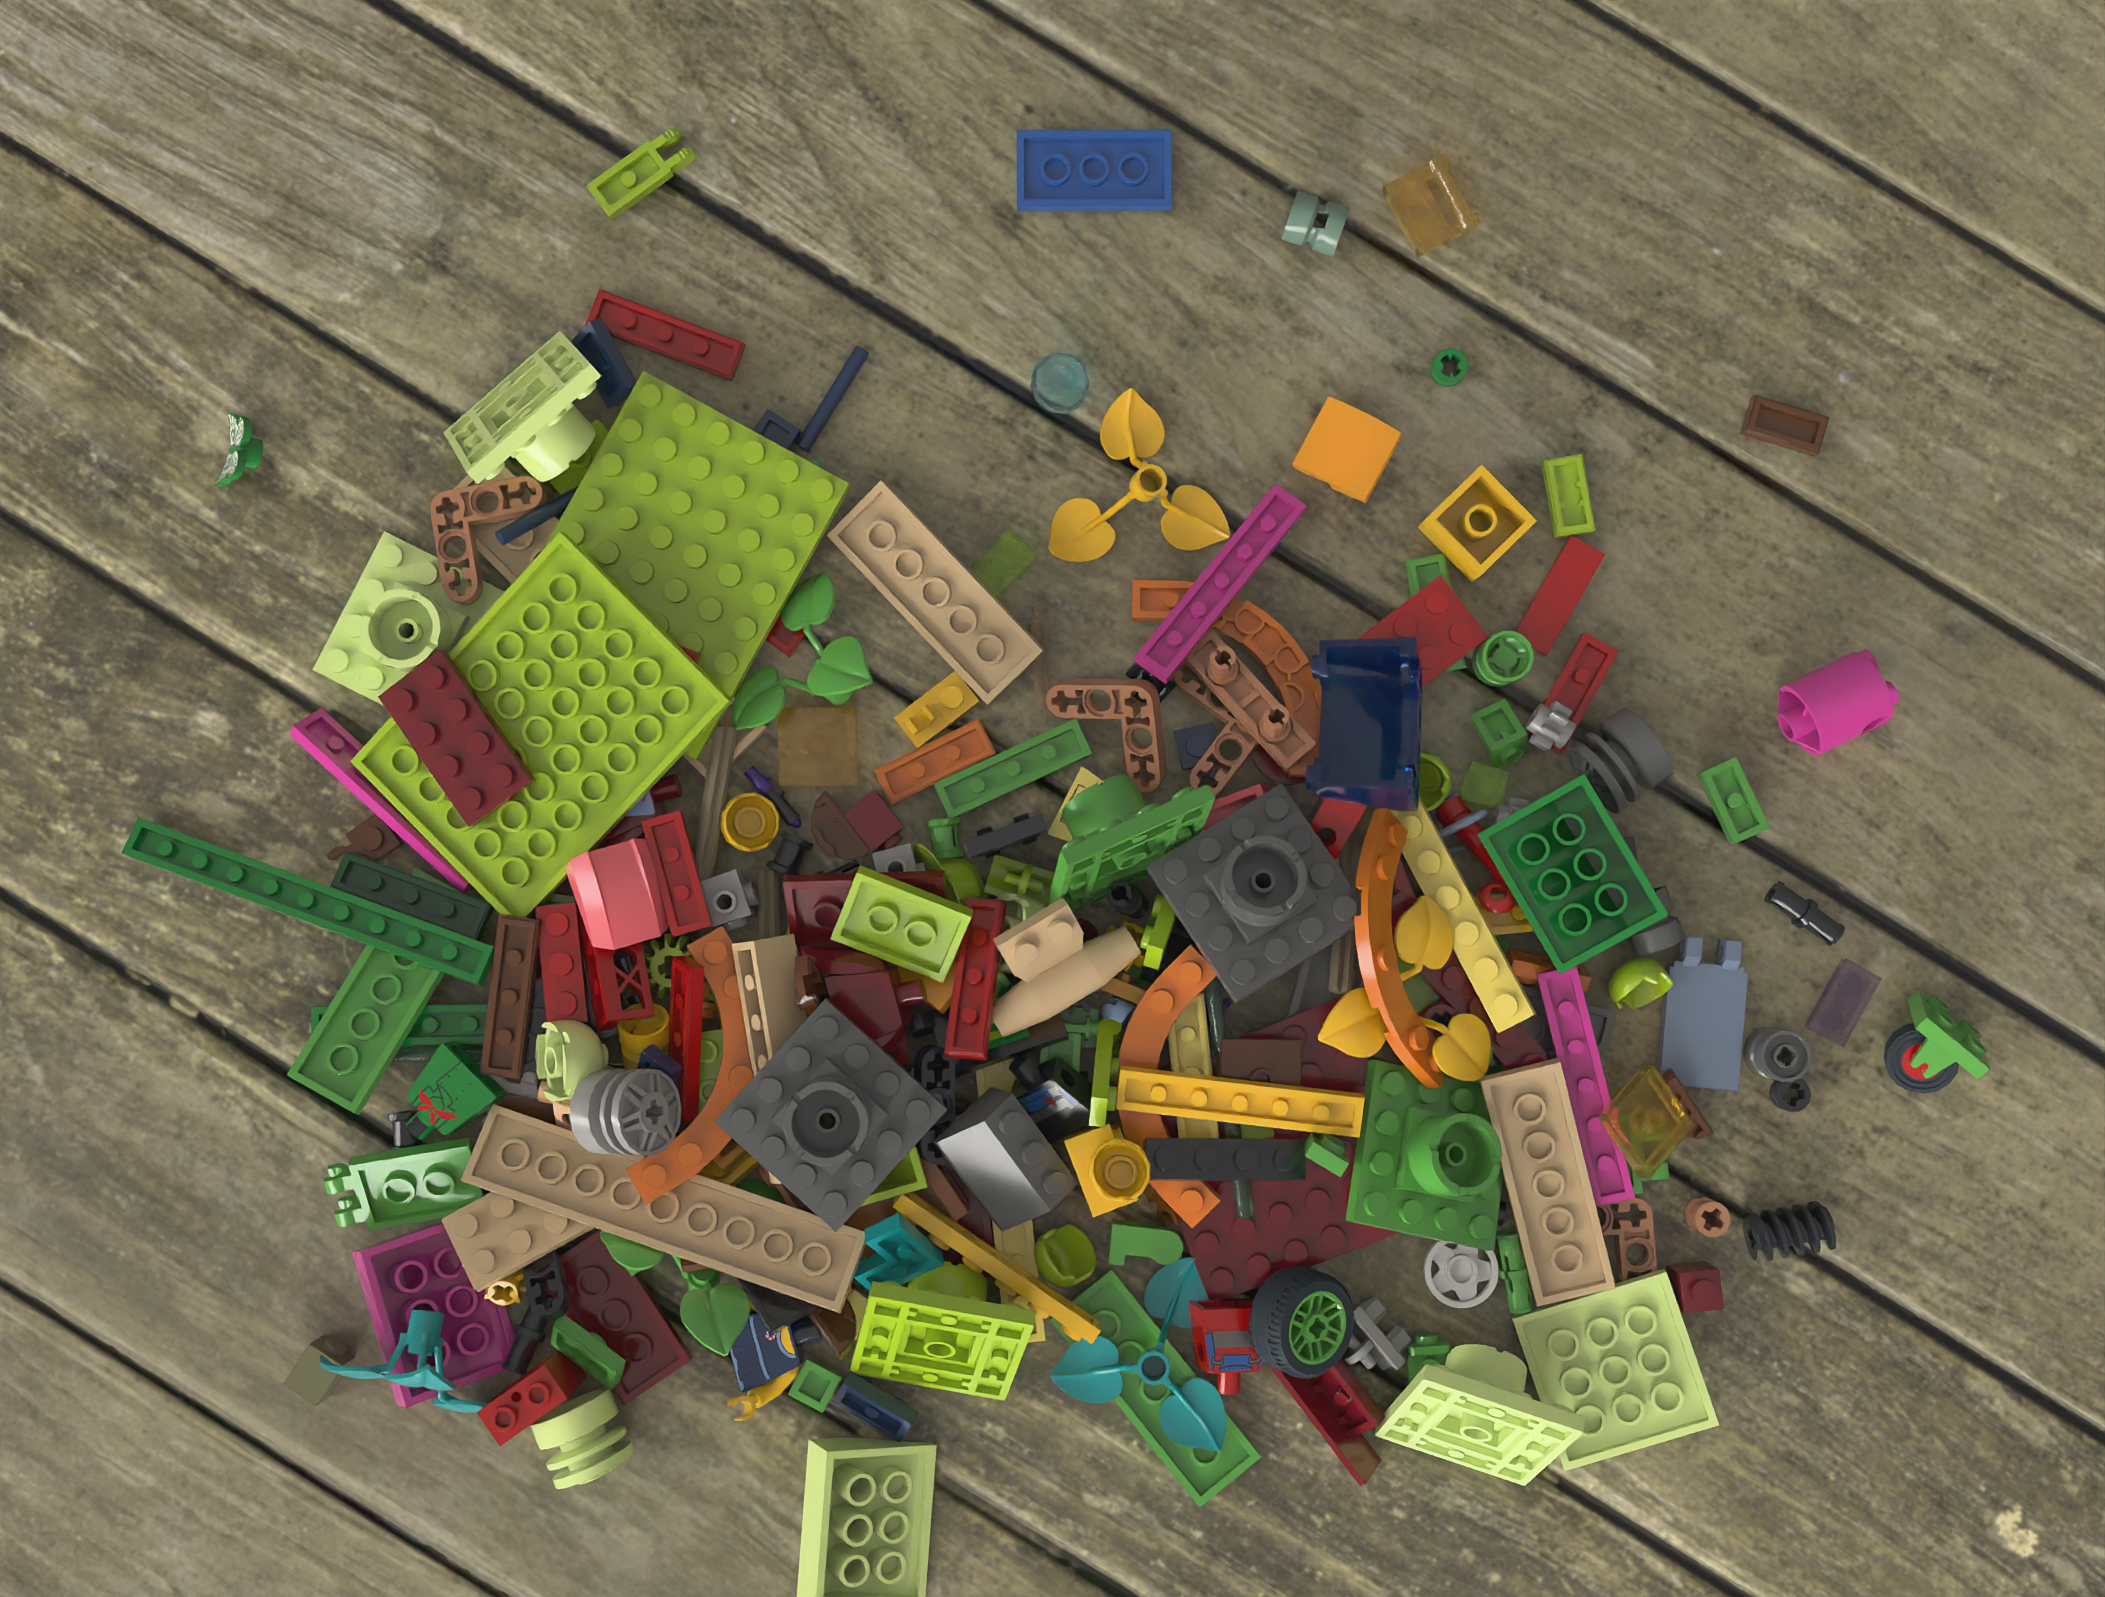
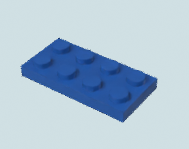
M1017 130V211H1171L1172 130Z

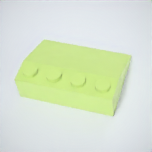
M852 1437L809 1439L797 1597H926L937 1448L935 1443L898 1442L896 1440Z

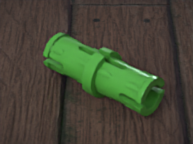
M1517 1229L1499 1231V1233H1496L1502 1264L1499 1268L1500 1278L1505 1281L1509 1312L1514 1314L1531 1312V1310L1535 1309Z

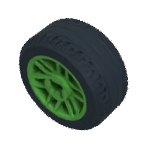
M1300 1265L1287 1266L1276 1271L1261 1285L1250 1309L1248 1329L1250 1330V1341L1255 1352L1267 1365L1297 1378H1313L1324 1374L1341 1359L1351 1340L1354 1327V1308L1351 1297L1342 1283L1336 1278L1310 1267Z

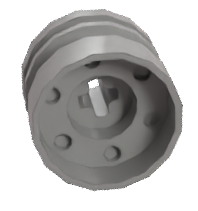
M600 1069L589 1074L577 1084L571 1099L569 1117L574 1136L579 1144L591 1153L653 1156L664 1151L674 1140L680 1125L682 1106L678 1089L672 1079L661 1070Z

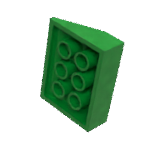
M1585 774L1477 834L1559 974L1568 971L1669 915Z

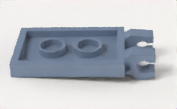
M1686 936L1687 938L1684 941L1678 943L1677 961H1673V966H1665V971L1673 981V985L1663 995L1656 1083L1671 1068L1683 1086L1738 1091L1748 973H1745V967L1739 966L1742 957V941L1718 939L1716 964L1700 963L1703 938Z

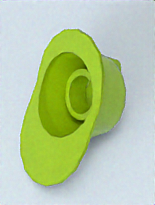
M922 844L914 845L913 851L917 864L924 862L926 871L945 870L948 900L964 906L965 898L988 899V894L983 893L985 887L979 872L967 860L958 857L936 859Z

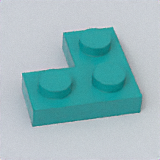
M897 1213L864 1229L865 1243L877 1253L859 1262L854 1278L869 1291L872 1281L880 1283L893 1281L902 1285L943 1266V1252L901 1214Z

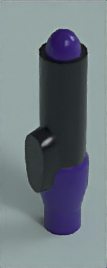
M754 765L750 767L744 775L750 780L757 793L773 802L779 816L788 826L800 828L802 825L801 816L783 797L785 792L771 777L767 778Z

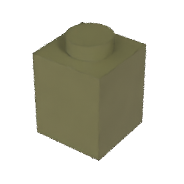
M321 1336L307 1346L283 1385L314 1406H318L330 1397L343 1375L320 1367V1355L322 1354L337 1366H350L355 1357L346 1352L347 1347L341 1341L332 1337L325 1338Z

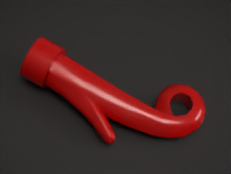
M1460 796L1447 800L1435 812V817L1444 828L1471 815V810ZM1476 821L1454 834L1495 880L1480 888L1478 900L1481 906L1491 913L1503 914L1510 911L1517 901L1477 834L1486 829ZM1494 892L1504 895V898L1496 900L1490 894Z

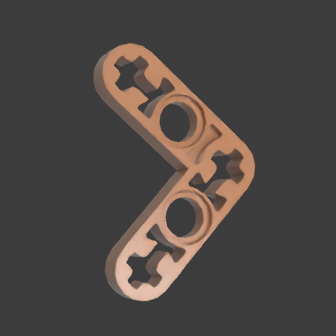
M519 476L440 492L433 498L430 504V514L442 587L445 594L452 601L460 605H470L475 603L483 592V581L473 526L523 517L546 504L547 492L535 478ZM525 487H529L533 492H536V495L530 497V503L526 504L520 498L508 501L504 491L508 490L512 497L523 495ZM487 493H495L499 498L497 508L490 513L482 512L479 508L481 497ZM450 501L459 507V510L453 511L454 524L459 528L463 527L462 530L452 529L450 519L442 513L443 510L448 509V502ZM455 538L464 539L466 542L465 553L459 558H450L447 553L449 542ZM450 567H461L464 579L472 583V586L466 588L465 595L454 590V586L460 585V574L455 569L450 570Z
M1184 661L1173 675L1175 687L1183 695L1226 724L1190 774V787L1196 790L1200 788V779L1198 777L1200 775L1207 777L1214 769V763L1209 762L1211 758L1221 768L1229 770L1225 774L1220 768L1214 777L1216 787L1212 788L1209 786L1215 799H1217L1240 771L1259 743L1237 718L1231 717L1232 713L1227 707H1218L1212 703L1211 695L1213 692L1208 687L1205 690L1204 696L1199 694L1202 691V685L1195 680H1190L1188 683L1183 682L1184 674L1182 671H1192ZM1228 741L1238 743L1242 749L1241 756L1233 761L1224 759L1219 752L1223 743Z
M1067 678L1060 680L1049 689L1046 694L1047 707L1057 717L1121 719L1127 775L1131 776L1139 792H1153L1162 784L1167 775L1159 694L1152 683L1143 679ZM1095 690H1103L1110 696V707L1104 708L1097 705L1093 698ZM1065 691L1066 697L1078 698L1083 693L1082 699H1075L1069 705H1067L1065 699H1060L1059 695ZM1136 692L1139 693L1140 698L1147 701L1141 709L1139 701L1132 699ZM1141 711V717L1134 719ZM1141 727L1148 730L1152 736V744L1142 745L1134 736L1135 728ZM1152 754V755L1146 760L1145 756ZM1145 764L1147 766V771L1149 773H1154V776L1151 780H1148L1147 774L1140 773V770L1145 766Z
M1635 1196L1632 1199L1599 1205L1603 1211V1221L1600 1224L1603 1236L1614 1235L1618 1282L1635 1278L1633 1275L1627 1276L1628 1271L1637 1273L1658 1271L1653 1213L1649 1204ZM1614 1204L1613 1210L1620 1213L1630 1211V1204H1633L1635 1208L1642 1211V1214L1635 1217L1634 1224L1625 1217H1615L1616 1226H1612L1613 1214L1610 1205ZM1636 1242L1642 1243L1646 1250L1644 1260L1638 1264L1629 1263L1626 1259L1628 1246Z

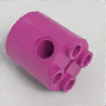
M1864 649L1858 653L1851 652L1782 686L1778 692L1777 720L1782 733L1790 742L1798 743L1807 753L1818 757L1892 720L1894 713L1893 705L1898 703L1900 698L1896 687L1891 682L1884 681L1877 669V662L1873 654Z

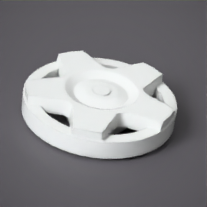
M1435 1241L1427 1251L1423 1265L1424 1279L1431 1293L1442 1303L1455 1308H1470L1485 1301L1495 1289L1498 1281L1499 1267L1494 1252L1485 1251L1490 1261L1488 1262L1478 1258V1249L1457 1245L1455 1249H1451L1445 1246L1448 1242ZM1434 1260L1439 1270L1431 1276V1265ZM1489 1280L1484 1290L1477 1295V1283ZM1454 1290L1459 1300L1447 1298L1442 1293Z

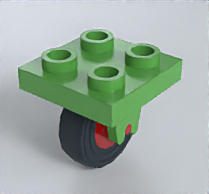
M1917 989L1907 999L1913 1023L1906 1024L1892 1033L1886 1042L1883 1055L1887 1073L1897 1085L1910 1092L1925 1094L1939 1091L1949 1085L1958 1073L1959 1065L1978 1080L1990 1070L1985 1056L1987 1049L1980 1042L1982 1035L1971 1023L1964 1019L1958 1022L1949 1014L1951 1010L1947 1004L1934 994L1928 997L1921 990Z

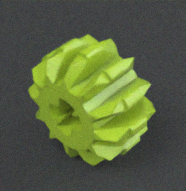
M671 933L665 934L664 946L657 939L650 941V946L655 954L644 952L645 961L650 962V966L646 967L647 974L651 973L652 976L649 980L650 989L659 984L657 997L660 999L665 998L669 990L671 991L672 972H666L665 964L671 962V956L687 955L693 959L686 949L689 943V936L681 935L676 944L675 938L672 937Z

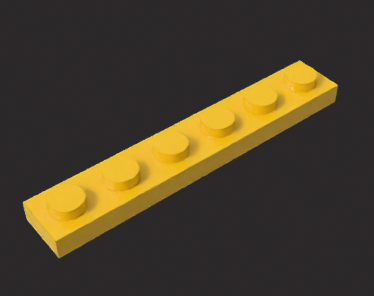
M1120 1066L1116 1109L1360 1138L1365 1097L1361 1093Z
M913 1192L895 1196L893 1208L898 1210L896 1214H901L914 1227L918 1224L930 1232L929 1239L938 1247L946 1251L951 1247L962 1254L963 1258L961 1260L973 1271L981 1274L985 1270L996 1278L994 1283L1005 1293L1014 1296L1017 1292L1029 1301L1027 1306L1031 1310H1035L1036 1314L1040 1317L1047 1319L1050 1315L1062 1323L1060 1328L1069 1337L1078 1342L1083 1338L1092 1344L1100 1334L1101 1328L1098 1319Z

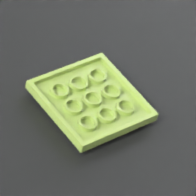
M1665 1269L1615 1283V1289L1537 1307L1531 1310V1312L1511 1315L1540 1402L1548 1405H1564L1570 1408L1572 1413L1586 1417L1584 1433L1559 1454L1564 1471L1719 1426Z

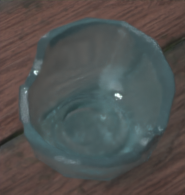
M1054 352L1042 357L1034 366L1030 376V387L1034 400L1045 410L1065 414L1078 409L1082 405L1089 388V378L1084 364L1074 355Z

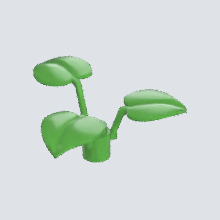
M821 572L819 575H813L798 585L792 591L781 611L782 622L789 630L797 631L804 627L805 635L821 659L815 661V665L808 675L807 683L788 677L780 679L778 671L772 667L761 669L747 678L738 690L732 708V724L737 731L745 728L760 727L773 720L781 712L786 702L787 692L784 688L786 686L805 690L812 696L815 694L824 696L832 704L840 705L851 697L854 690L873 683L867 666L865 650L857 639L850 636L834 640L824 649L812 631V625L821 624L829 618L835 605V588L827 574Z
M743 1180L734 1186L779 1203L784 1200L776 1186L771 1189L763 1180ZM601 1230L600 1239L606 1245L613 1259L623 1267L632 1270L649 1269L657 1265L664 1256L663 1251ZM672 1255L681 1270L682 1277L688 1279L689 1292L684 1295L680 1304V1315L683 1324L701 1344L722 1356H727L749 1318L750 1302L747 1295L733 1284H720V1271L712 1268L682 1272L680 1257Z

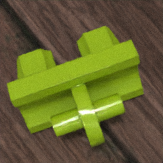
M995 854L983 893L999 897L1007 892L1029 896L1039 900L1046 907L1055 873Z

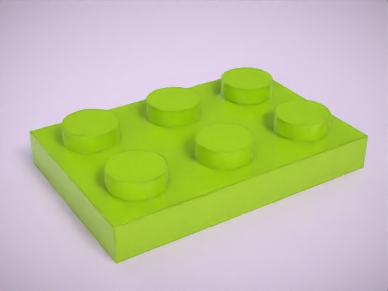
M860 865L830 939L944 983L972 918L973 909Z

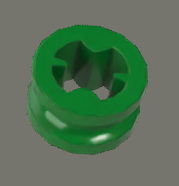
M1452 348L1444 349L1437 354L1431 363V376L1440 386H1455L1467 373L1468 361L1461 351ZM1445 359L1446 363L1450 359L1455 361L1457 365L1454 370L1458 375L1453 376L1452 372L1448 376L1444 375L1441 372L1444 367L1441 360Z

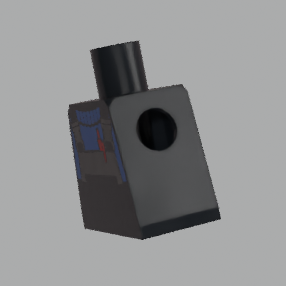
M1027 1053L1019 1055L1011 1062L1009 1070L1016 1077L1011 1093L1014 1094L1050 1145L1089 1125L1093 1084L1060 1057H1053L1037 1066Z

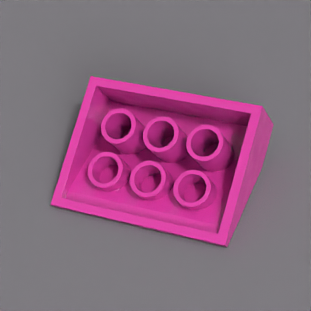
M442 1222L352 1251L384 1363L389 1361L397 1347L400 1333H407L411 1310H424L444 1314L440 1338H443L444 1377L457 1385L456 1389L507 1370L502 1367V1364L506 1360L515 1336L506 1306L501 1307L490 1299H484L486 1288L480 1292L474 1290ZM409 1345L405 1346L393 1370L390 1372L391 1374L409 1373L417 1370L419 1355L408 1353ZM433 1349V1355L426 1358V1365L429 1364L436 1371ZM390 1382L397 1405L405 1408L438 1396V1390L427 1389L424 1386L407 1387Z

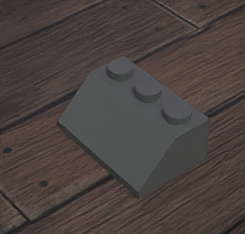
M990 1087L933 1141L997 1227L1002 1231L1051 1211L1078 1184L1077 1180L1014 1094Z

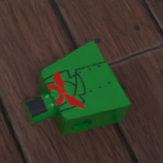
M456 1041L442 1043L407 1093V1099L419 1111L405 1125L408 1131L420 1140H424L435 1128L447 1136L461 1130L491 1108L492 1104L502 1100L508 1093L490 1075L480 1074L481 1066Z

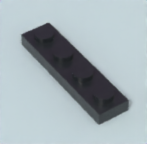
M1145 1138L1143 1140V1151L1151 1164L1150 1181L1306 1180L1304 1139Z

